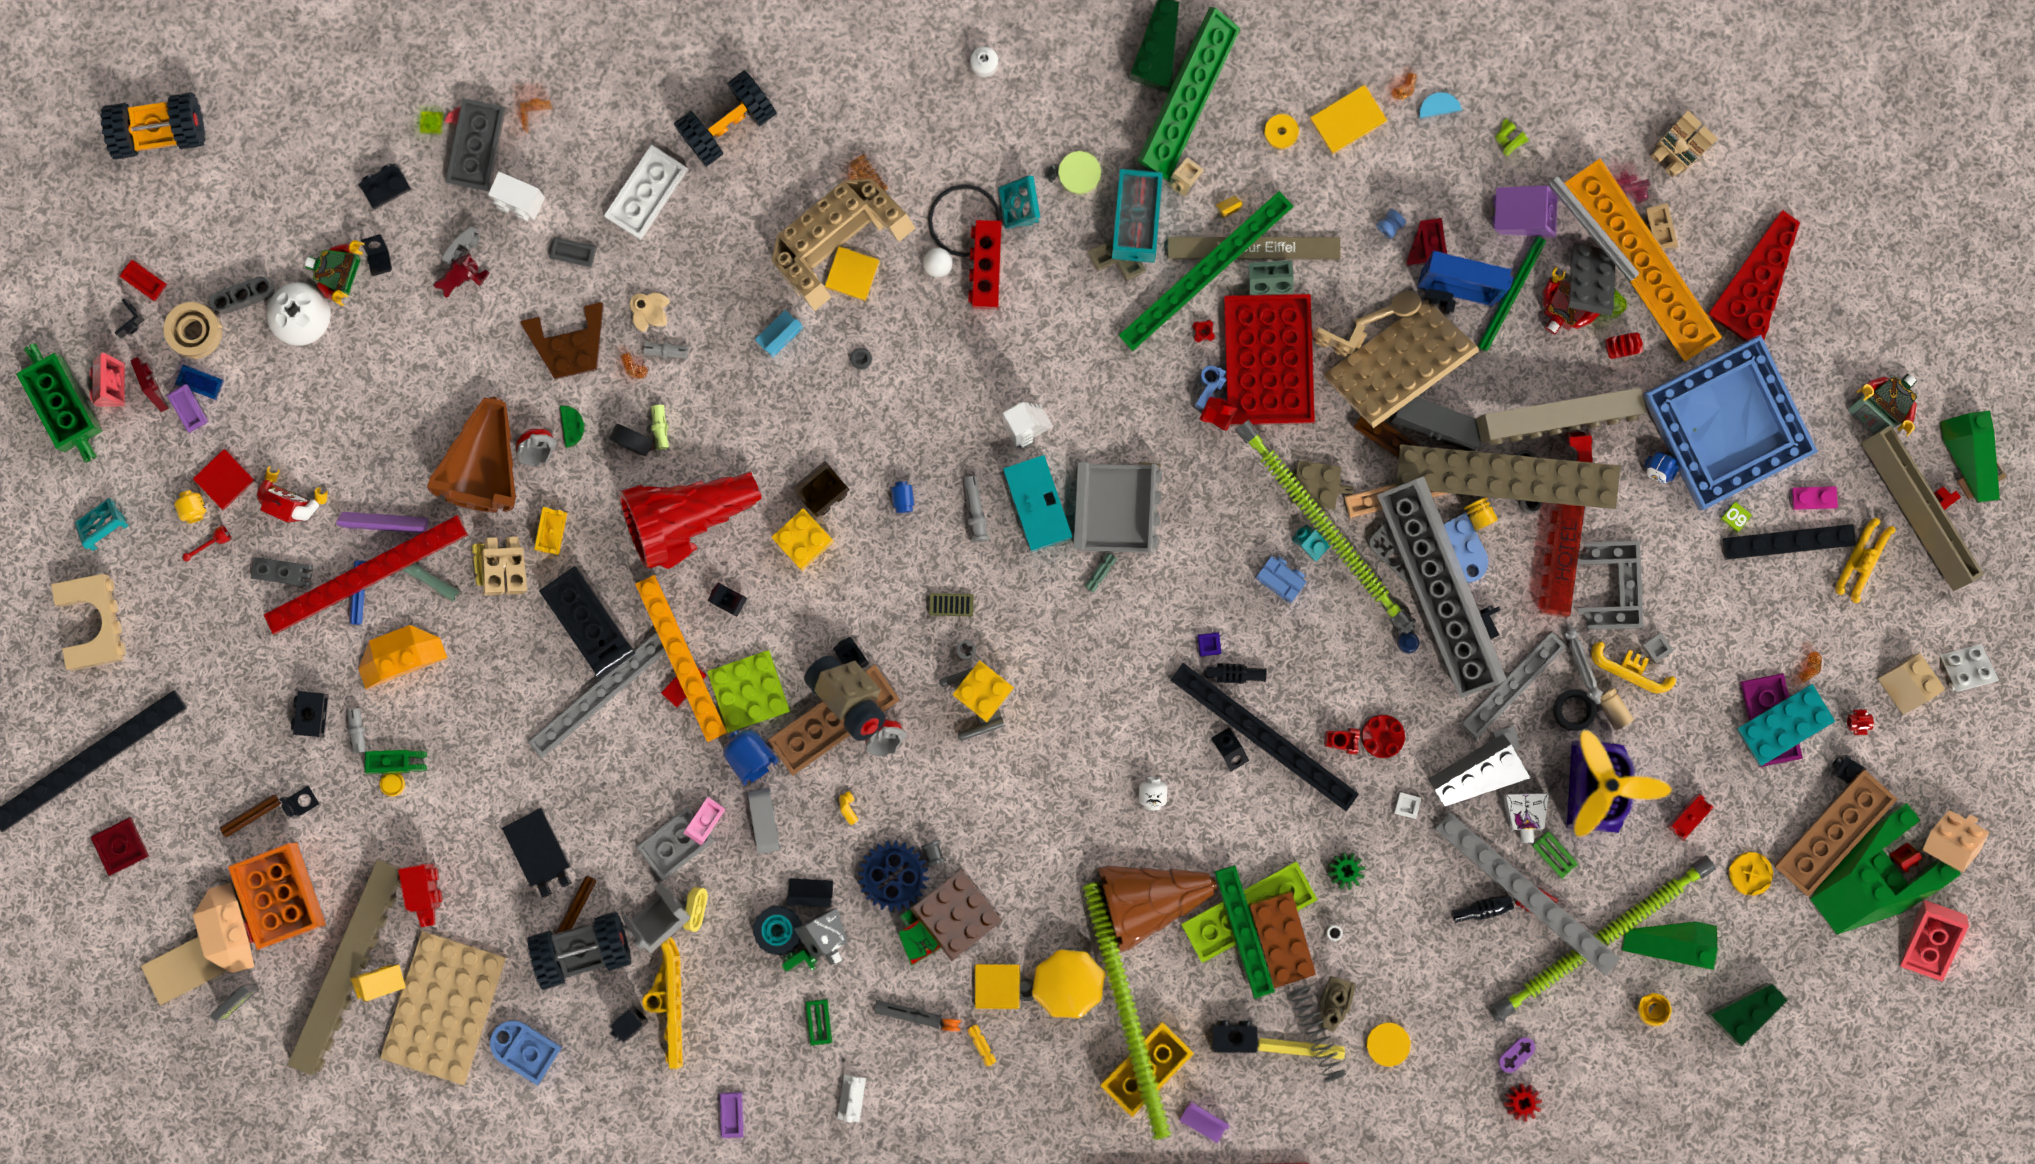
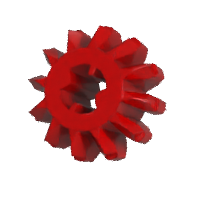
M1637 332L1610 337L1605 341L1606 353H1608L1610 359L1636 355L1643 351V340L1640 333Z
M1519 1083V1091L1512 1086L1510 1089L1514 1094H1505L1511 1101L1504 1102V1106H1512L1507 1110V1114L1511 1115L1514 1113V1119L1517 1121L1522 1117V1120L1527 1122L1528 1115L1532 1119L1536 1118L1533 1113L1534 1110L1541 1112V1109L1536 1104H1541L1542 1099H1535L1539 1095V1091L1535 1090L1532 1092L1533 1086L1531 1085L1525 1088L1522 1083ZM1526 1097L1525 1101L1528 1102V1105L1520 1108L1519 1100H1524Z

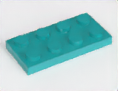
M1810 684L1736 729L1757 764L1762 766L1836 721L1814 685Z

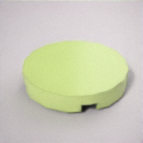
M1072 152L1064 157L1060 163L1058 171L1059 180L1069 192L1080 195L1089 193L1096 188L1100 181V164L1088 152Z

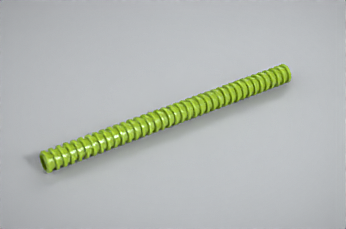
M1092 882L1084 885L1082 891H1085L1086 904H1089L1087 909L1091 911L1089 916L1093 918L1091 923L1095 925L1093 930L1097 932L1095 937H1098L1097 944H1100L1099 950H1102L1100 955L1104 957L1102 962L1106 964L1104 969L1108 971L1106 976L1109 977L1110 990H1113L1112 997H1115L1114 1004H1117L1116 1010L1119 1011L1117 1015L1121 1018L1119 1022L1123 1025L1121 1029L1125 1032L1123 1037L1127 1039L1125 1044L1129 1046L1127 1051H1130L1131 1064H1134L1133 1071H1136L1134 1076L1138 1078L1136 1083L1140 1085L1138 1090L1142 1092L1140 1097L1144 1099L1142 1104L1146 1106L1144 1111L1148 1114L1146 1118L1150 1121L1148 1125L1152 1128L1150 1129V1132L1154 1135L1152 1139L1160 1140L1169 1137L1172 1132L1168 1130L1170 1125L1166 1123L1168 1118L1164 1116L1166 1111L1162 1109L1164 1104L1160 1102L1162 1097H1159L1160 1090L1156 1088L1158 1083L1154 1081L1156 1076H1153L1154 1070H1151L1152 1063H1149L1151 1058L1147 1056L1149 1051L1145 1049L1147 1044L1143 1042L1145 1037L1141 1035L1143 1030L1139 1028L1141 1023L1137 1021L1139 1016L1136 1015L1137 1009H1134L1135 1002H1132L1133 995H1130L1131 989H1128L1130 984L1126 982L1128 977L1124 975L1126 970L1122 968L1124 963L1120 961L1122 956L1119 955L1118 942H1115L1116 935H1113L1114 929H1111L1113 924L1109 922L1111 917L1107 915L1109 910L1105 908L1107 903L1104 902L1105 896H1102L1103 889H1100V882Z

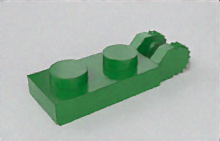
M409 750L365 751L364 773L427 771V765H410V758L424 759L427 757V752Z

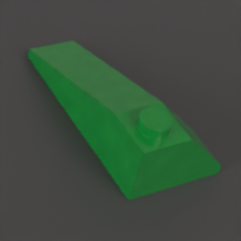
M1990 410L1967 413L1940 421L1943 443L1946 449H1949L1955 465L1960 468L1976 502L1999 501L1995 433Z
M1693 921L1629 929L1625 933L1622 951L1714 970L1718 951L1717 926Z

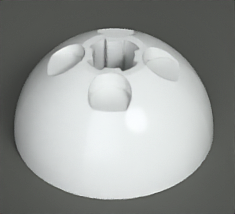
M300 282L290 283L279 288L270 298L266 311L267 322L272 333L282 342L295 346L307 345L320 338L326 331L331 316L329 302L322 292L313 285Z

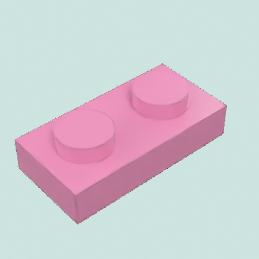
M707 797L683 833L702 845L726 809Z

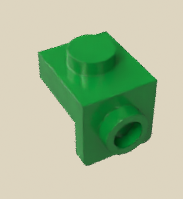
M805 949L798 954L793 951L783 958L785 963L782 964V967L786 972L804 960L812 971L817 968L815 965L818 962L817 959L813 958Z

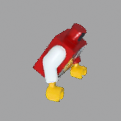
M268 466L264 477L265 480L262 481L256 494L258 502L262 505L260 508L262 512L289 523L308 520L318 509L319 504L327 502L328 491L320 494L321 487H317L314 492V500H309L280 486L273 485L278 480L280 470L278 469L277 473H271V466Z

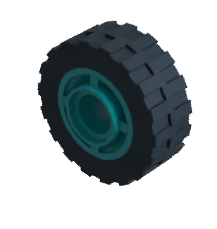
M772 906L763 910L757 916V920L753 925V936H755L756 943L769 954L783 955L791 952L801 942V939L795 932V928L802 925L800 917L793 910L783 906ZM777 924L782 925L784 929L783 934L779 937L773 934V927Z

